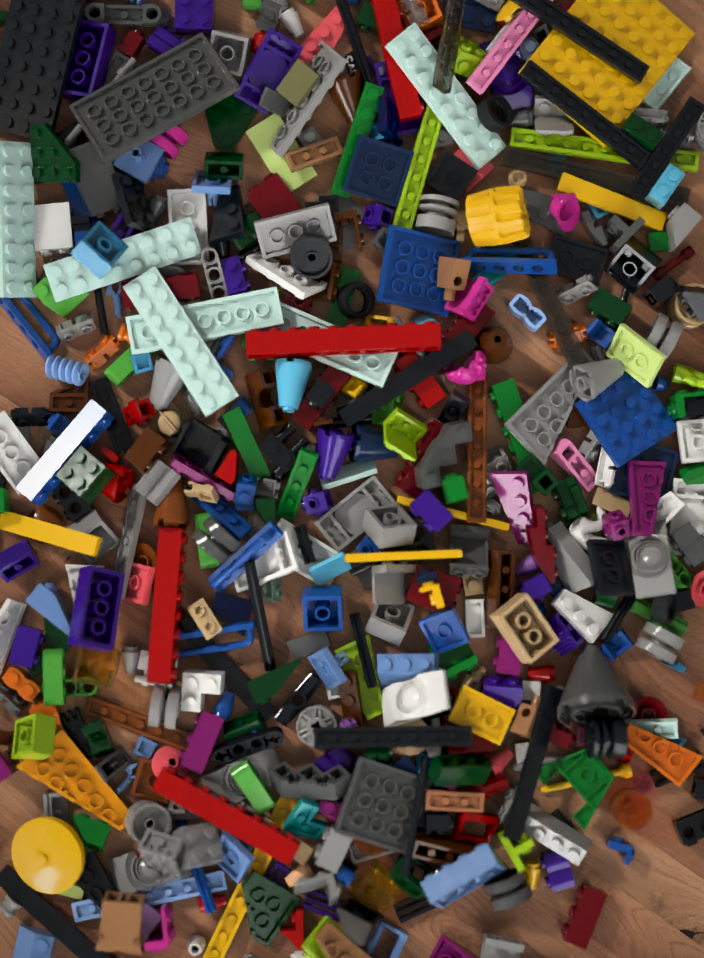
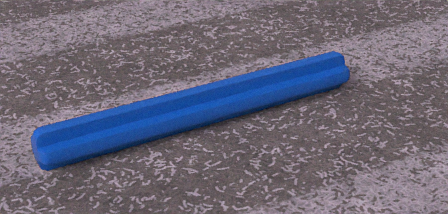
M182 819L176 822L177 828L188 826L187 820ZM203 867L192 869L206 913L216 912L217 908Z

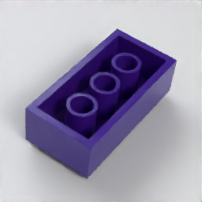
M175 0L174 29L176 35L196 36L202 32L205 36H211L215 24L216 0Z
M81 19L63 93L64 99L78 101L104 86L117 36V31L110 24Z
M92 565L80 568L68 645L99 652L114 649L125 577L124 573Z

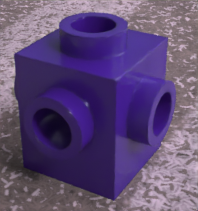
M382 203L366 205L362 224L375 232H378L382 226L388 229L389 225H392L395 210L385 207Z
M318 488L307 490L308 494L302 496V507L307 515L314 514V517L325 514L326 510L334 507L329 489L320 491Z

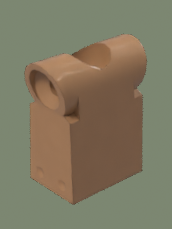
M106 891L102 900L100 937L95 951H121L126 954L144 955L145 945L142 930L146 894Z

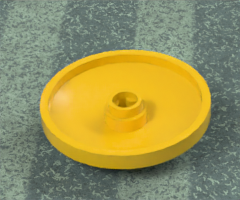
M51 816L36 817L22 825L14 836L11 849L14 867L21 879L34 890L46 894L61 893L73 886L81 877L85 866L84 847L76 831L63 820Z

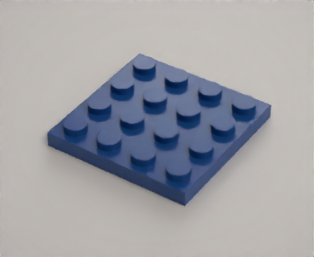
M389 225L376 301L448 317L449 311L444 308L448 300H443L445 288L437 287L439 256L458 258L461 242Z
M624 372L619 379L593 400L586 402L581 399L574 404L616 468H619L677 430L675 421L671 416H668V411L652 387L646 388L627 372Z

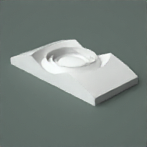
M673 478L671 491L685 505L669 521L668 540L670 541L669 536L688 522L692 524L704 540V484L686 485L682 478ZM669 544L670 549L675 555L682 556L679 550L675 551Z
M284 531V535L255 561L260 586L300 568L289 531ZM245 571L234 580L237 593L249 590Z
M445 670L422 673L411 680L393 683L381 690L384 727H395L450 708Z

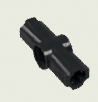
M309 672L274 715V718L281 725L287 727L323 682L313 673ZM301 695L304 699L303 703L295 704L293 696Z

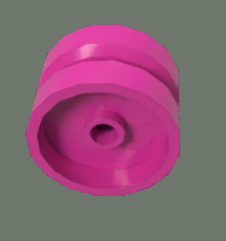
M175 126L153 138L150 142L164 149L163 155L165 157L175 160L180 153L176 145L185 146L190 138L179 126Z

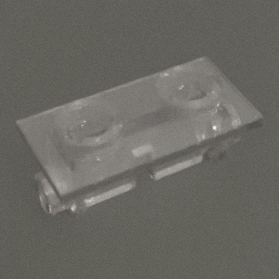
M399 0L405 13L411 10L407 15L411 25L415 22L421 28V24L431 23L420 0Z

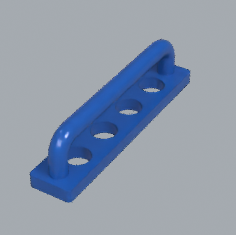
M473 247L467 251L466 257H461V259L471 260L469 273L556 275L558 272L557 259H555L554 252L549 248ZM475 254L546 255L547 259L473 256Z
M0 298L2 308L44 361H46L48 356L60 344V338L29 298H20L51 337L52 343L46 346L9 298Z
M272 520L268 522L207 578L210 582V587L218 592L223 591L245 571L244 563L246 561H256L284 535L281 529Z
M255 620L221 625L223 631L218 634L246 630L247 638L245 640L179 650V658L246 648L254 641L253 628L256 627ZM200 629L181 632L180 640L202 637L204 635Z

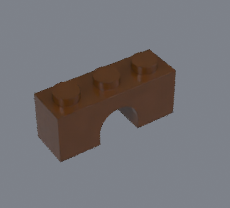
M273 367L259 369L245 375V381L260 431L273 429L288 423L286 412H283L279 405H274L270 398L272 388L277 386Z

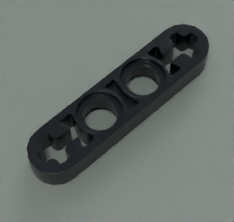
M271 726L218 744L213 748L212 760L217 764H225L278 746L283 742V730L278 726ZM254 739H259L262 741V743L256 746L253 745L251 741ZM241 745L244 747V750L238 752L233 747Z

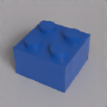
M342 585L303 586L304 631H343Z

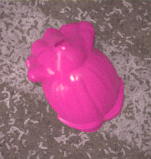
M475 350L474 353L469 354V358L464 362L463 366L451 365L444 375L449 381L460 385L482 381L486 378L487 357L481 350Z

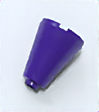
M318 426L317 453L319 457L317 459V474L320 475V479L331 481L332 478H336L355 440V434L348 432L345 435L342 429L322 426L321 428Z

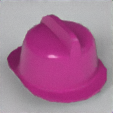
M552 194L551 215L557 219L562 231L569 232L573 230L578 224L581 214L576 194Z

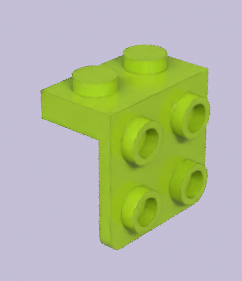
M448 33L446 35L447 39L457 50L448 64V68L452 72L469 78L487 53L478 47L479 43L475 40H466L458 33Z
M397 407L383 422L384 443L388 449L398 452L404 459L415 462L417 460L416 442L428 431L427 425Z

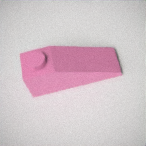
M557 437L555 446L549 456L570 477L575 476L578 485L589 493L595 487L596 472L570 440Z

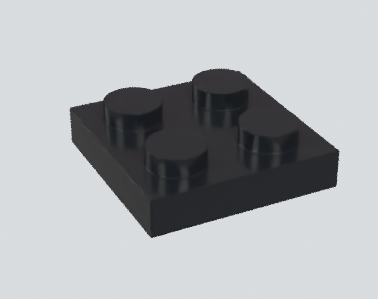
M446 150L425 183L444 196L459 201L478 171Z

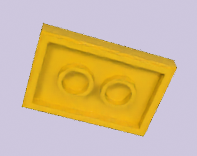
M464 684L447 720L458 726H472V733L500 746L516 710Z

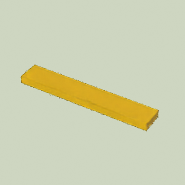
M565 172L562 173L556 190L559 193L565 194L575 193L577 200L632 222L641 217L646 221L642 226L657 232L662 231L667 217L665 212Z
M398 495L396 503L411 507L410 504L415 499ZM446 508L453 518L467 521L466 512ZM486 518V523H475L503 531L509 530L510 523Z
M13 512L0 514V529L97 557L102 539L100 537Z
M462 550L345 554L344 563L462 558Z

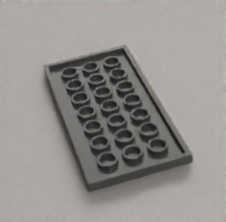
M201 32L69 105V108L102 161L107 165L238 92L240 87L205 35Z

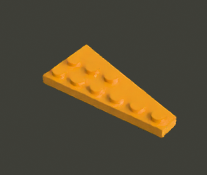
M63 728L54 735L55 749L53 756L45 759H24L16 765V768L29 774L70 801L75 802L88 812L93 813L119 831L125 828L127 806L108 783L103 781L94 766Z

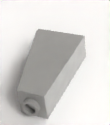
M552 521L545 524V529L547 528L549 535L546 542H550L556 547L557 558L554 559L555 566L564 588L575 593L594 585L589 556L561 521L553 524Z

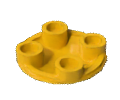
M508 0L498 12L496 21L508 23L515 16L513 13L518 8H522Z

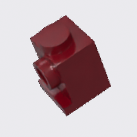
M136 29L130 30L128 34L123 36L121 40L122 45L117 44V51L128 58L133 57L136 60L146 44L144 35Z
M289 292L283 303L309 314L314 307L312 305L313 300L309 297L301 299L303 304L298 306L296 305V300L300 298Z
M554 722L549 742L568 750V747L573 745L576 736L569 733L570 729L559 725L557 728V724Z

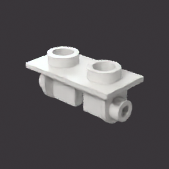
M601 447L594 484L609 489L614 484L616 470H613V467L616 466L603 447Z

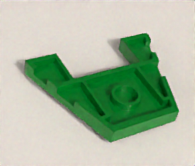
M582 749L542 766L539 780L545 785L558 772L566 778L586 801V804L572 815L573 819L584 830L615 776L598 757L590 759L587 757L585 749Z

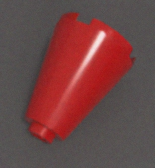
M100 461L116 474L101 493L112 502L119 504L127 497L124 494L127 488L130 490L132 488L135 471L127 466Z

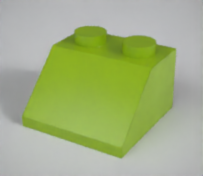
M34 713L15 720L11 759H45L53 756L55 749L54 735L57 729L56 717Z

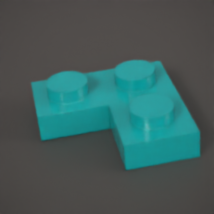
M301 797L283 823V830L318 840L326 829L325 821L313 818L319 809L318 802Z

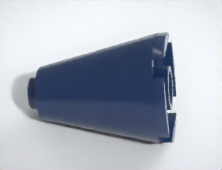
M355 424V427L352 428L351 433L355 434L356 437L351 446L352 452H348L350 462L398 457V452L390 450L385 446L384 433L360 424Z

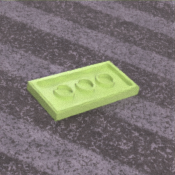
M274 113L245 131L270 173L274 174L277 172L289 189L294 192L318 177L312 166L291 173L285 157H280L270 148L279 127L285 125L281 117ZM296 140L293 141L288 152L300 148Z

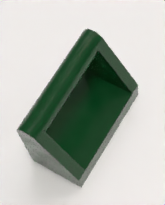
M255 498V508L265 525L271 520L276 524L275 498Z
M257 708L224 723V737L227 741H230L255 728L263 730L268 727ZM255 739L251 743L258 746L262 741ZM236 745L233 749L240 752L244 750V747Z
M402 854L391 870L389 879L412 898L425 897L426 894L420 883L425 880L424 878L427 875L435 873V870L423 860L412 857V862L425 872L421 880L411 872L409 877L401 876L405 856Z

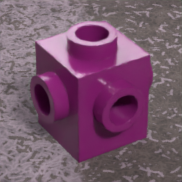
M620 510L601 515L603 532L613 542L631 536V520Z

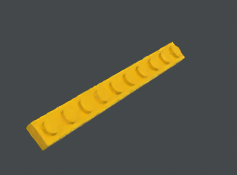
M280 795L270 819L283 827V823L300 798H285ZM257 848L254 849L252 855L255 858L244 880L237 884L202 958H224L246 913L242 884L252 869L264 875L272 856Z

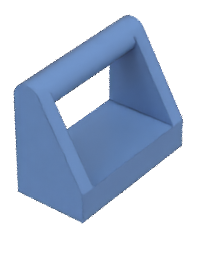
M382 920L376 936L369 941L365 953L371 958H381L372 953L385 927L397 934L387 958H398L408 938V931Z

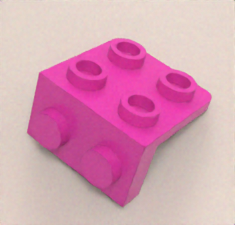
M169 902L163 903L161 907L163 933L150 934L144 942L145 951L150 950L151 953L161 952L163 948H169L174 937H176L175 926H171L173 907L169 906Z

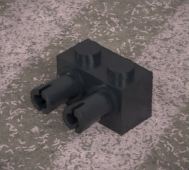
M286 423L277 434L273 435L271 433L258 446L286 475L293 469L301 447L305 448L310 444L307 440L302 444L305 438L301 435L290 448H287L285 442L296 432L294 427L289 430L291 427L289 423Z

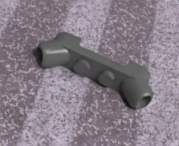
M90 3L84 8L82 19L107 23L111 26L158 27L161 25L165 28L169 24L170 14L167 9L160 8L155 4L106 5L105 3Z

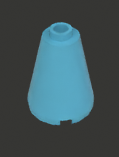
M287 358L275 360L278 402L283 412L294 413V410H298L313 370L312 363L293 358V361H287Z

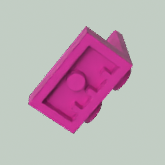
M479 276L477 281L468 278L465 290H456L455 301H447L444 308L447 311L475 321L494 289L488 280L482 276Z

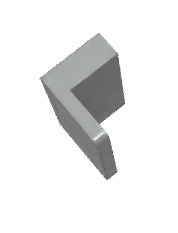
M156 459L155 463L147 470L134 489L158 507L181 476L161 460Z

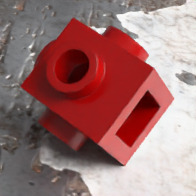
M137 398L129 401V406L122 409L129 427L134 425L142 427L149 423L148 420L156 416L149 398L140 401Z

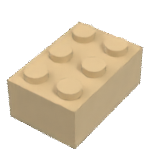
M517 593L489 616L521 663L532 664L560 641L528 593Z

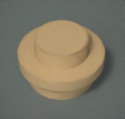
M515 169L510 172L508 182L510 185H520L523 187L527 182V175L523 170Z

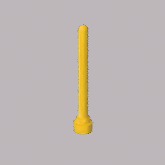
M629 762L621 763V766H618L617 769L609 770L615 777L620 776L625 779L633 777ZM566 780L542 786L540 791L546 794L573 786Z

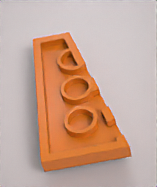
M627 724V746L678 787L681 786L703 758L702 755L634 724Z

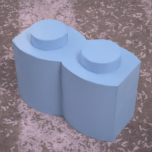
M517 294L507 306L510 314L520 319L523 325L532 332H536L547 320L545 314L540 309L533 307L530 300L522 294Z

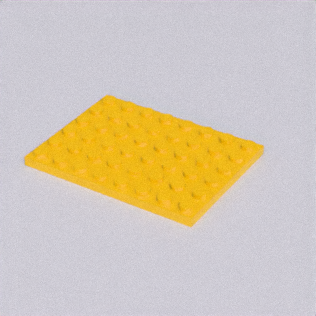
M576 0L567 11L568 13L650 66L641 83H635L555 29H552L527 62L532 60L621 129L630 114L636 110L695 33L658 0ZM526 62V63L523 65V67L519 70L518 74L522 71V69H523L524 66L527 64V62ZM568 116L573 122H575L581 129H583L603 148L607 146L605 143H603L601 140L595 137L592 133L586 130L583 126H581L570 116Z

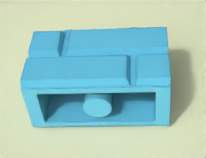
M670 163L651 188L645 200L656 208L661 209L686 174Z

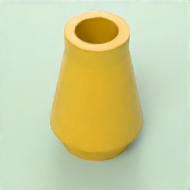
M527 859L523 864L526 868L523 870L526 876L525 883L529 884L531 890H536L542 866L538 860Z

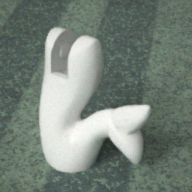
M601 507L596 509V521H591L581 516L575 519L569 527L568 531L586 551V542L589 539L609 540L592 534L593 532L603 530L601 515L606 514V512Z

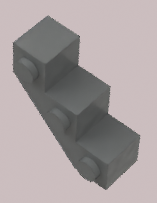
M458 420L444 423L440 433L426 449L424 456L414 466L416 487L424 490L442 486L439 467L457 464L455 444L473 441L471 423L469 421Z
M284 761L269 770L271 786L285 798L302 797L306 799L338 800L345 796L351 780V774L340 764L323 773L313 763L295 771Z

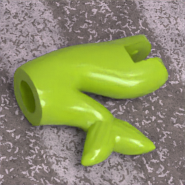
M676 363L670 381L691 387L704 388V373L692 367Z

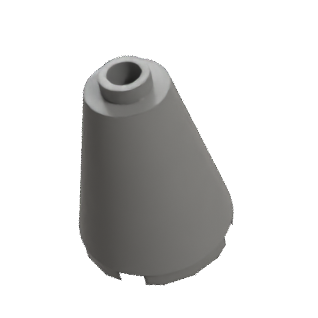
M157 355L149 397L153 408L158 410L167 408L184 385L183 380L170 360H165L166 356Z
M617 358L577 364L569 372L572 388H576L579 392L576 395L583 401L589 402L624 374L625 367L623 362Z

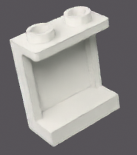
M70 202L34 205L35 222L33 236L35 251L43 257L52 256V253L57 252L61 255L70 254L75 248L71 219L73 210Z

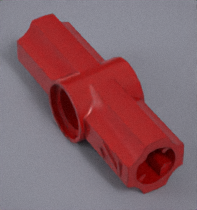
M504 772L487 778L485 785H468L455 791L484 792V800H487L491 795L500 793L510 787Z

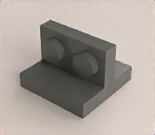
M615 214L604 227L611 238L617 239L610 247L609 253L614 256L646 221L639 217L629 227Z

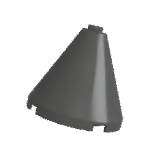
M592 643L585 644L580 649L557 706L558 721L567 726L570 725V721L576 722L578 728H585L589 717H595L596 719L603 717L605 722L610 717L623 718L629 715V719L633 718L636 714V706L629 692L601 649Z

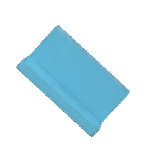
M344 551L308 568L317 586L352 569L349 563H344Z

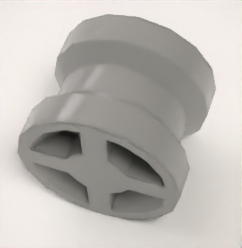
M8 893L5 896V900L0 902V911L9 918L15 915L16 909L21 908V905Z

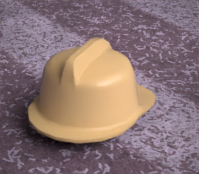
M170 403L167 408H162V410L154 408L156 416L150 418L149 422L165 440L173 441L175 436H179L182 431L180 426L186 418L173 403Z

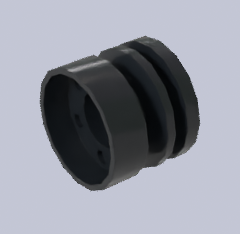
M589 717L587 719L584 732L587 757L590 759L596 757L602 759L606 754L609 759H624L627 752L628 732L623 718L610 717L606 722L603 717L597 719Z

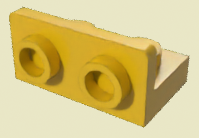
M434 580L422 583L423 587L419 588L420 593L432 590L433 593H429L431 604L436 605L437 609L445 607L439 584H434Z

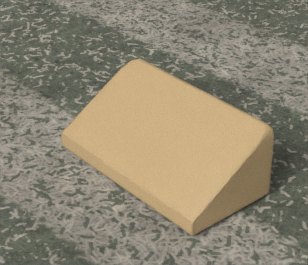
M597 487L590 503L591 505L601 507L607 512L620 510L626 517L629 516V500Z

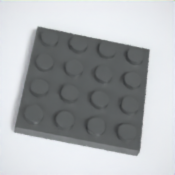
M359 755L334 826V832L405 855L418 785L417 775ZM428 779L425 785L420 816L425 804L426 789H430L432 784L431 779Z

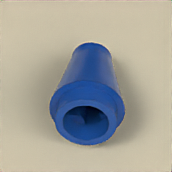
M225 691L214 707L213 715L227 721L231 717L236 695Z

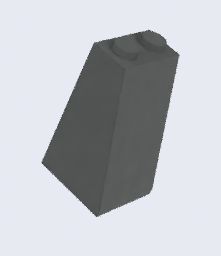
M91 142L69 149V153L80 162L81 182H75L90 217L95 216L96 219L107 215L106 211L111 209L114 212L121 210L111 177L115 173L112 162L105 165Z

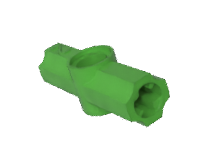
M636 598L629 611L645 618L648 622L682 637L688 627L689 622L677 616L674 617L669 625L654 622L652 619V603L643 598Z

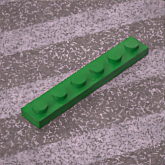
M365 82L330 193L349 199L350 193L342 191L357 138L359 134L369 137L384 87Z

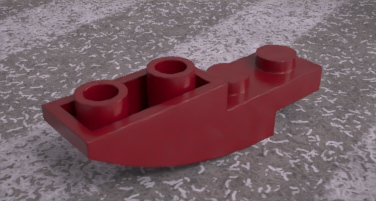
M539 504L532 505L533 524L525 525L528 546L539 571L544 573L547 581L554 584L556 583L555 578L558 577V570L554 560L557 558V550L553 544L546 542L549 537L547 528L545 529V521L548 519L547 510Z

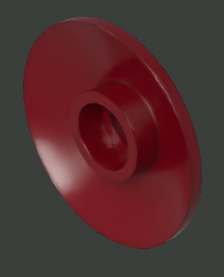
M645 696L634 701L636 714L631 719L668 718L667 708L659 699ZM651 710L652 714L648 715L645 711Z

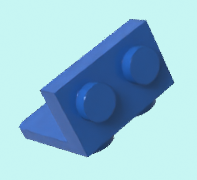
M232 335L229 338L225 337L220 344L221 350L218 354L214 353L213 355L231 384L236 377L222 363L236 343L235 337Z

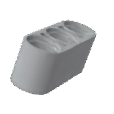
M206 246L201 250L200 258L212 299H217L213 294L214 290L221 288L224 290L222 297H227L228 291L218 253L213 247ZM206 251L214 252V258L212 260L208 261L204 259V253ZM213 269L219 271V276L216 279L209 277V272Z

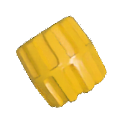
M520 185L490 188L466 197L467 224L471 239L476 247L505 245L530 236L529 211L526 209L527 201L524 198V191Z

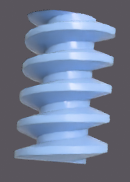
M51 354L46 360L45 373L48 378L81 386L87 380L89 366L87 363L82 364V362H76L73 359L69 361L68 358L56 357L54 354Z

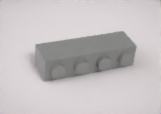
M531 803L523 832L578 866L587 853L592 840Z

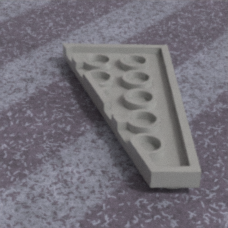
M322 40L318 45L321 47L318 55H314L311 60L312 67L321 78L299 109L293 106L292 110L288 109L285 115L287 116L286 123L279 127L270 146L280 157H283L290 150L291 144L300 135L305 123L311 119L316 107L322 103L324 95L334 85L335 79L344 70L348 61Z
M580 348L503 424L543 467L546 465L547 458L555 446L557 437L570 415L575 400L578 398L576 394L579 392L576 388H572L569 372L577 364L594 362L583 348Z

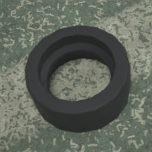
M496 93L490 94L478 104L477 114L479 120L490 132H501L513 123L514 114L512 107L503 96ZM490 105L498 112L500 121L493 115Z
M348 283L338 293V308L347 318H364L374 309V292L366 283ZM353 289L361 291L364 297L363 308L358 312L353 311L348 303L349 293Z
M677 590L675 594L654 597L652 604V619L654 622L667 625L672 623L678 605Z

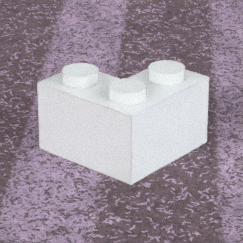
M187 668L182 675L181 711L201 712L205 708V693L221 694L225 690V671Z

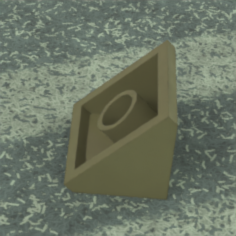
M297 59L276 88V91L299 109L321 76L309 62Z

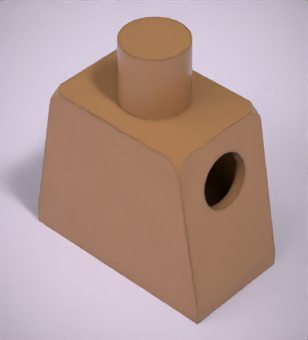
M439 256L437 287L445 288L443 300L455 301L456 290H465L471 260Z
M533 695L530 705L520 704L510 732L530 740L542 697Z

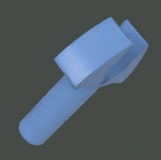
M120 281L118 282L119 290L117 294L113 291V284L108 285L106 295L113 297L115 317L118 318L123 316Z
M138 763L130 764L124 768L127 771V776L115 788L114 791L117 795H120L134 780L135 775H132L133 768Z

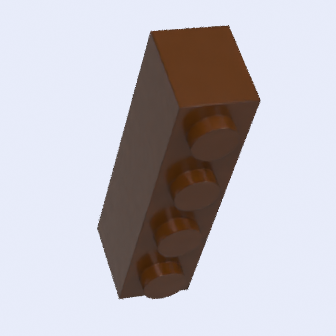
M488 549L489 572L486 591V627L497 628L489 616L514 596L516 551Z
M417 829L413 858L441 865L453 864L458 861L459 856L475 851L474 848L478 844L452 840L450 837L431 832L426 834V831Z

